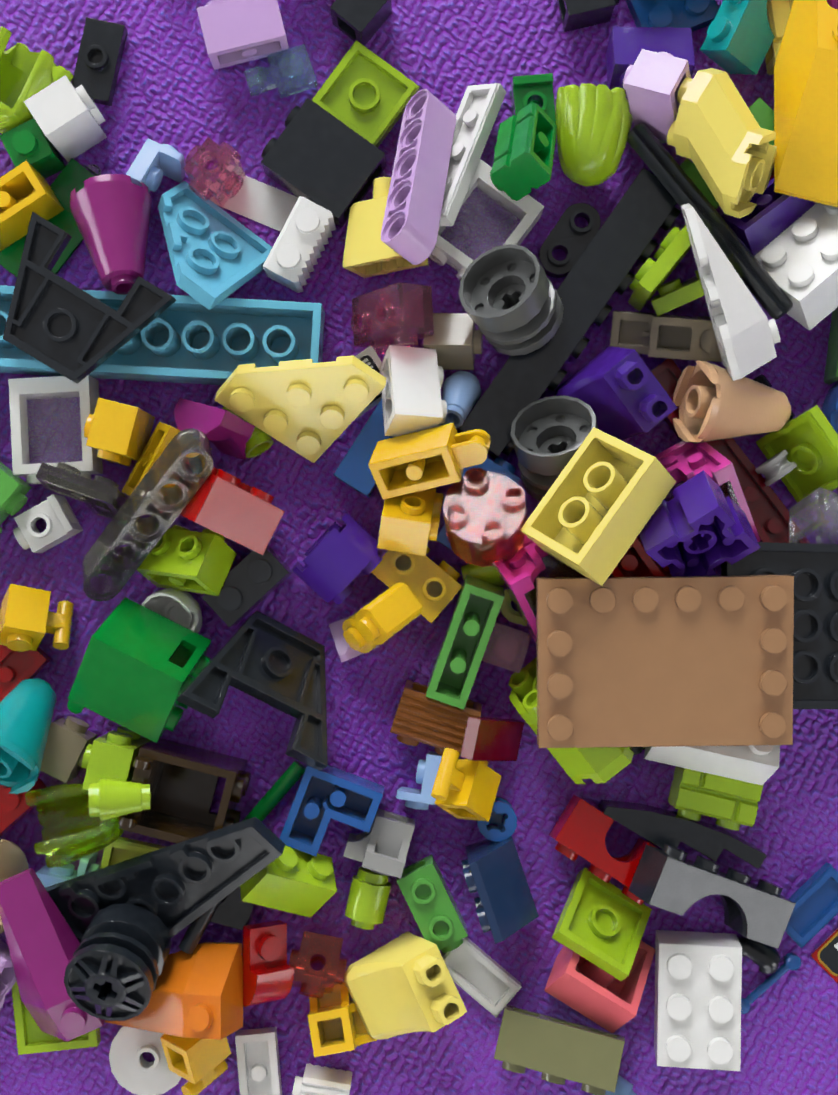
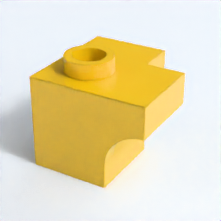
M344 981L308 989L310 1011L307 1016L314 1058L352 1051L357 1046L377 1041L368 1035Z

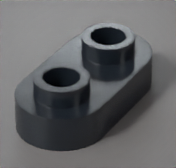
M576 203L568 207L542 244L538 254V260L546 275L553 278L565 277L574 267L600 229V216L594 207L586 203ZM583 217L587 220L588 226L579 228L575 225L574 219ZM561 249L565 252L566 258L558 261L552 256V251Z

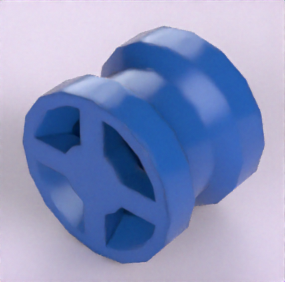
M496 797L489 822L477 821L480 833L486 839L493 842H501L508 839L515 832L517 817L512 805L506 799Z

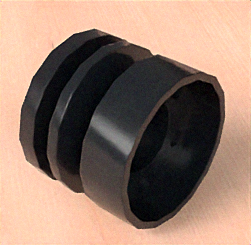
M112 904L99 910L91 919L82 936L81 944L76 948L73 957L66 967L64 984L68 996L78 1008L96 1018L107 1021H125L138 1016L148 1006L152 992L156 988L158 977L161 975L169 957L172 945L169 930L158 916L143 907L132 904Z

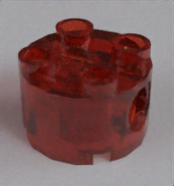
M482 468L467 470L461 481L454 483L449 488L443 502L446 536L454 554L466 563L481 567L493 566V562H498L502 559L504 563L518 553L523 547L526 535L520 530L527 521L525 491L505 474L485 471Z

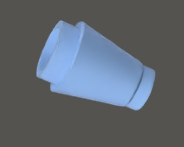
M457 371L444 381L442 400H446L447 416L444 425L454 422L456 428L462 426L464 420L480 399V383L472 373Z

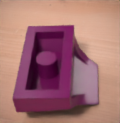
M179 398L173 411L178 430L210 440L223 454L243 460L246 459V443L252 436L255 429L254 425L227 410Z

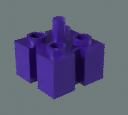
M704 470L676 487L672 491L673 499L662 501L639 534L645 552L662 568L668 565L672 576H714L717 574L716 566L725 561L733 565L760 548L745 512L729 496L724 497L719 485Z

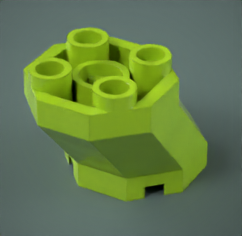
M536 657L525 667L514 672L508 684L512 688L509 695L510 701L537 735ZM630 747L547 748L575 784H585L583 779H592L595 784L606 783L628 766L634 755Z

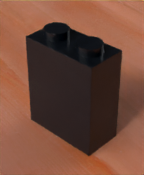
M307 98L301 108L296 106L289 113L285 121L286 128L278 139L272 138L267 143L261 155L263 158L261 164L268 177L298 198L302 196L331 211L335 225L342 228L349 218L350 207L354 203L362 201L372 187L373 180L378 178L386 168V154Z

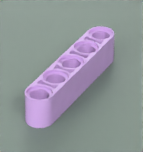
M422 89L413 95L403 113L381 230L382 242L412 265L424 262L434 250L437 242L456 125V115L427 89Z

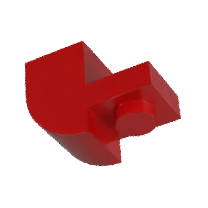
M281 920L243 926V1007L282 1000L291 991L294 968L287 965V923Z

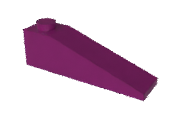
M33 868L1 881L0 916L21 1001L41 1031L68 1042L102 1027L105 1020L93 1017L78 1008L67 994L64 984L65 971L80 942Z

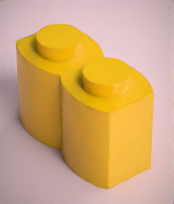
M395 583L343 622V636L352 649L361 653H369L420 616L423 606L406 583Z

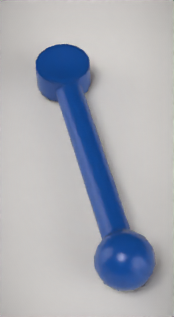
M792 952L787 953L783 959L784 964L775 973L771 974L745 999L741 998V1014H747L750 1011V1005L789 970L799 969L801 966L800 957Z

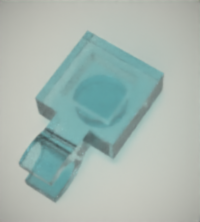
M305 44L268 55L270 67H254L244 71L251 96L277 88L280 98H284L317 87V79Z

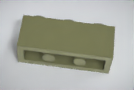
M507 1005L502 1017L494 1059L503 1061L502 1068L511 1072L525 1074L526 1068L542 1072L541 1079L565 1085L567 1079L582 1083L581 1090L587 1093L605 1095L606 1090L615 1093L625 1036Z

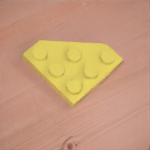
M354 355L337 357L336 361L313 363L312 359L279 361V366L256 368L255 363L241 364L237 366L217 390L214 400L307 460L315 463L385 388L386 377Z

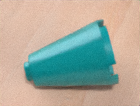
M42 679L22 680L0 702V785L12 787L9 792L10 794L28 792L35 785L39 777L57 700L56 693L51 685Z

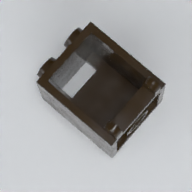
M160 738L157 743L153 741L148 742L140 747L138 756L134 759L133 767L135 769L131 782L150 784L151 809L120 816L118 821L119 829L179 843L238 823L241 811L235 810L236 804L240 803L242 796L246 795L251 778V773L245 771L248 760ZM219 777L227 778L218 813L210 812Z

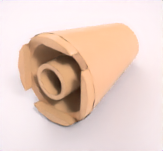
M695 361L697 365H688L677 381L673 402L676 406H679V419L673 418V424L678 437L685 442L700 443L776 432L788 422L791 416V405L785 393L747 377L733 381L725 368L707 361Z

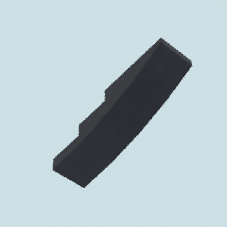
M603 799L598 805L603 814L662 849L664 844L677 848L680 842H683L715 862L723 849H726L758 869L767 856L756 846L720 827L701 820L694 821L680 817L674 811L645 804Z

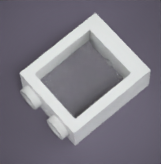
M481 159L454 225L439 226L437 242L429 256L438 265L444 266L447 263L458 271L456 276L460 281L468 266L482 253L496 246L509 244L520 246L540 219L544 206L530 195H526L516 201L512 200L504 191H499L490 178L492 167Z
M90 375L86 376L78 384L65 376L8 379L13 475L26 478L27 484L51 483V476H66V482L91 481V474H103L102 459L97 457L98 450L86 446L88 438L84 437L87 417L95 412L99 397V381Z

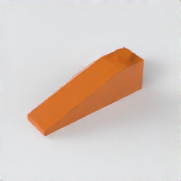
M203 942L196 946L193 954L185 953L182 950L169 954L164 969L158 977L156 988L152 992L148 1006L138 1016L128 1020H105V1022L183 1038L222 1040L243 1028L242 943Z

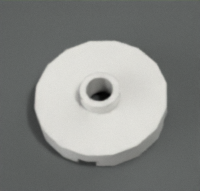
M122 1026L112 1040L109 1053L111 1072L118 1083L136 1095H161L175 1087L182 1077L168 1068L160 1037L164 1034ZM142 1053H152L155 1060L152 1062L144 1060Z

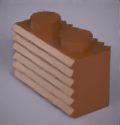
M406 680L390 732L397 734L396 738L398 741L410 746H418L421 742L434 746V751L439 755H443L445 748L457 750L461 755L468 718L480 717L482 704L468 699L463 710L425 697L427 685Z

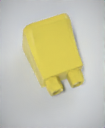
M408 931L349 965L344 974L345 985L367 1033L376 1040L389 1039L413 1032H436L467 1012L437 944Z

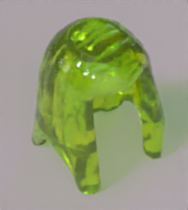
M83 784L49 786L29 791L25 794L28 806L37 805L36 810L39 812L37 815L38 821L43 826L41 830L43 842L35 843L34 849L37 854H46L45 862L48 868L61 867L98 852L116 841L125 831L119 829V817L101 821L100 817L90 818L89 791L82 789Z

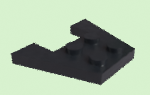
M32 212L3 339L78 384L171 306L176 299L139 276L118 311L51 272L72 237L64 230Z
M255 611L176 701L214 718L220 712L230 685L296 718L285 754L321 771L328 766L325 646L271 617Z

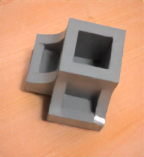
M378 809L369 833L364 831L362 833L349 834L343 857L360 861L363 868L370 869L375 873L401 879L415 829V819Z

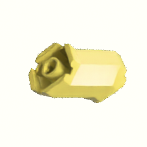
M714 68L698 70L693 79L686 77L679 87L677 101L680 105L676 120L668 130L667 144L675 147L676 155L693 161L724 214L740 219L751 214L757 204L750 202L755 193L763 195L768 186L777 154V146L770 145L769 142L776 139V132L759 126L727 72Z

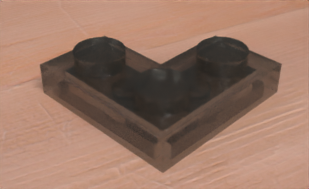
M59 462L57 467L41 463L36 478L46 489L84 502L94 514L128 526L131 525L136 511L127 501L128 496L119 491V485L116 482L98 475L95 476L94 480L80 476V470L65 463Z

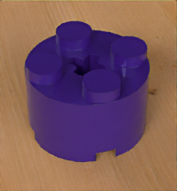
M348 512L341 516V520L345 524L340 527L334 522L306 551L305 555L307 557L303 560L305 566L303 567L297 562L292 568V571L326 603L333 600L337 605L341 604L354 590L352 586L354 584L353 580L360 572L367 576L383 559L379 552L380 549L377 548L378 541Z

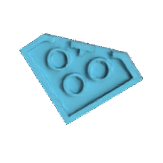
M186 181L181 182L162 194L158 210L176 285L195 301L211 310L264 270L262 266L272 246Z

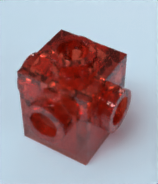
M308 931L303 932L300 950L292 949L289 966L294 968L293 986L300 987L299 994L312 998H323L324 993L332 994L334 983L343 984L347 964L346 959L340 958L343 938ZM320 963L324 968L317 971L312 969L311 965Z

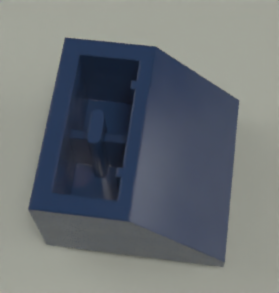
M512 836L501 842H493L486 839L465 846L467 859L461 860L463 874L470 894L478 891L479 897L474 898L483 933L491 931L496 944L510 937L539 917Z

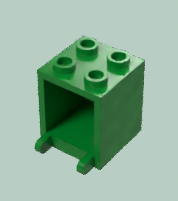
M125 597L91 636L69 693L67 707L75 714H79L84 708H87L157 743L166 729L171 732L175 729L184 711L180 707L188 709L189 706L176 701V699L211 661V658L205 655L212 640Z

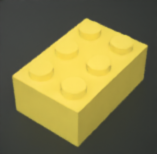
M593 427L520 530L544 552L603 586L675 485L676 480L656 457Z

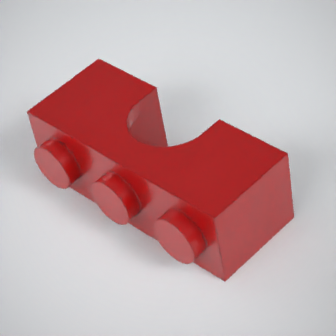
M573 795L549 833V836L558 841L554 849L574 862L579 855L592 863L588 868L589 872L606 883H609L612 877L625 885L621 893L642 906L644 901L628 889L646 844L653 845L639 838L628 854L621 857L610 856L606 849L605 838L614 820L580 797Z

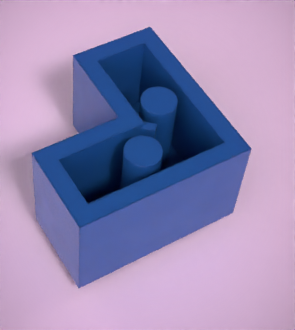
M307 765L279 839L286 846L317 856L330 819L369 833L383 797L385 786L330 765L321 771Z

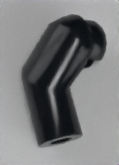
M744 936L737 937L742 946V957L747 956L757 964L760 972L763 974H773L778 970L780 955L776 948Z

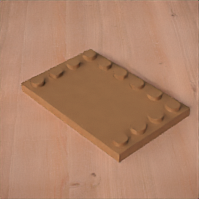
M794 576L608 577L603 586L587 577L536 578L538 748L793 745Z

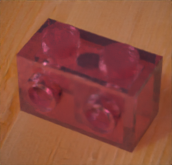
M398 282L353 298L351 328L354 336V346H372L377 354H386L389 345L414 347L418 345V339L434 335L432 287Z

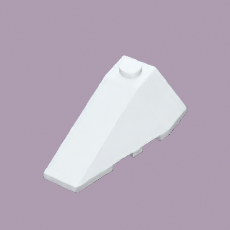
M687 203L681 205L718 349L724 367L732 380L735 381L777 357L774 344L780 343L778 327L774 318L767 319V316L695 209Z

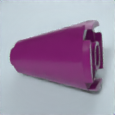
M103 174L84 180V188L77 193L75 188L70 194V209L103 286L116 294L125 295L129 293L138 276L144 279L152 199L147 185L141 182L142 187L132 183L131 176Z

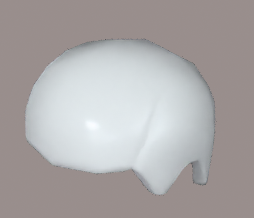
M173 588L159 590L147 596L141 604L196 633L202 627V612L199 603L187 591Z

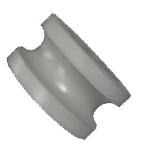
M785 449L755 469L757 474L765 476L764 484L766 486L778 481L797 467L795 462L787 460L788 452Z

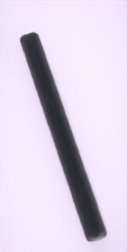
M639 123L628 133L627 142L680 206L689 203L695 209L746 287L768 314L777 320L790 311L793 307V302L647 125Z

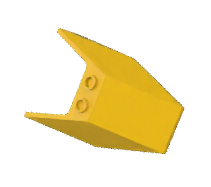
M794 0L774 66V131L776 132L774 146H777V154L774 160V192L838 208V9L832 8L827 3V0Z

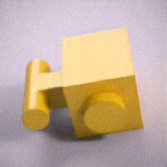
M10 583L1 602L0 645L19 652L36 651L45 633L54 634L53 647L55 649H68L74 604L70 601L58 602L57 613L50 612L48 610L51 591Z
M445 748L431 792V796L436 798L435 804L457 819L489 822L501 775L488 767V761H474L466 758L458 759L460 752L451 748Z
M168 1034L160 1037L169 1070L188 1080L181 1087L183 1095H198L228 1069L225 1059L231 1055L227 1037L222 1040L183 1038Z

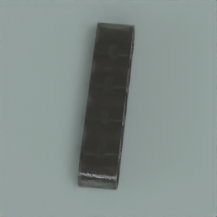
M185 429L174 436L84 556L82 561L83 590L86 596L96 601L113 599L209 477L213 470V457L209 440L202 431ZM189 453H200L196 457H185ZM167 484H175V486L171 488L162 487ZM143 515H152V516H150V517H148V518H142V517H140V516H143Z

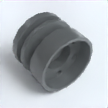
M514 244L496 246L478 256L468 266L461 278L458 294L463 308L473 322L478 325L480 332L485 336L488 343L499 353L510 356L529 354L543 347L553 338L562 323L564 307L556 289H554L552 282L547 278L545 270L536 255L526 247Z
M564 395L545 397L530 403L519 411L512 422L511 439L518 458L522 483L527 493L538 501H541L593 427L598 429L595 413L591 406L582 400Z

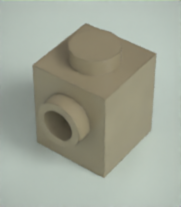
M427 313L423 348L436 349L438 366H442L443 370H474L475 354H482L483 334L480 330H476L475 322H473L468 313Z
M67 716L66 719L62 717L51 722L40 771L64 783L76 778L82 768L85 749L88 744H93L97 734L88 730V723L73 716Z

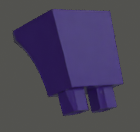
M613 346L606 347L562 383L554 396L564 395L578 398L590 405L596 415L598 429L621 441L649 432L678 408L636 350Z

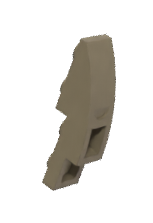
M613 311L610 346L634 349L638 354H645L648 357L722 362L710 317L666 314L657 316L655 313Z

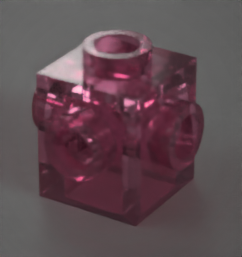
M208 137L202 145H196L186 158V166L183 169L190 180L189 188L203 200L208 201L211 198L223 207L229 198H233L239 192L246 178L239 161L241 159L240 154L229 144L222 142L218 145Z

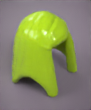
M3 26L0 27L1 134L34 118L24 103L25 100L65 75L70 82L74 77L69 70L60 65L57 66L54 63V57L43 49L40 53L30 52L28 46L23 43H17L5 51L12 33Z
M582 83L580 87L578 85H568L558 88L555 109L558 157L563 173L572 182L585 187L595 186L607 181L617 171L633 122L632 115L629 112V102L623 88L615 87L610 90L607 85L599 84L595 86L591 83Z

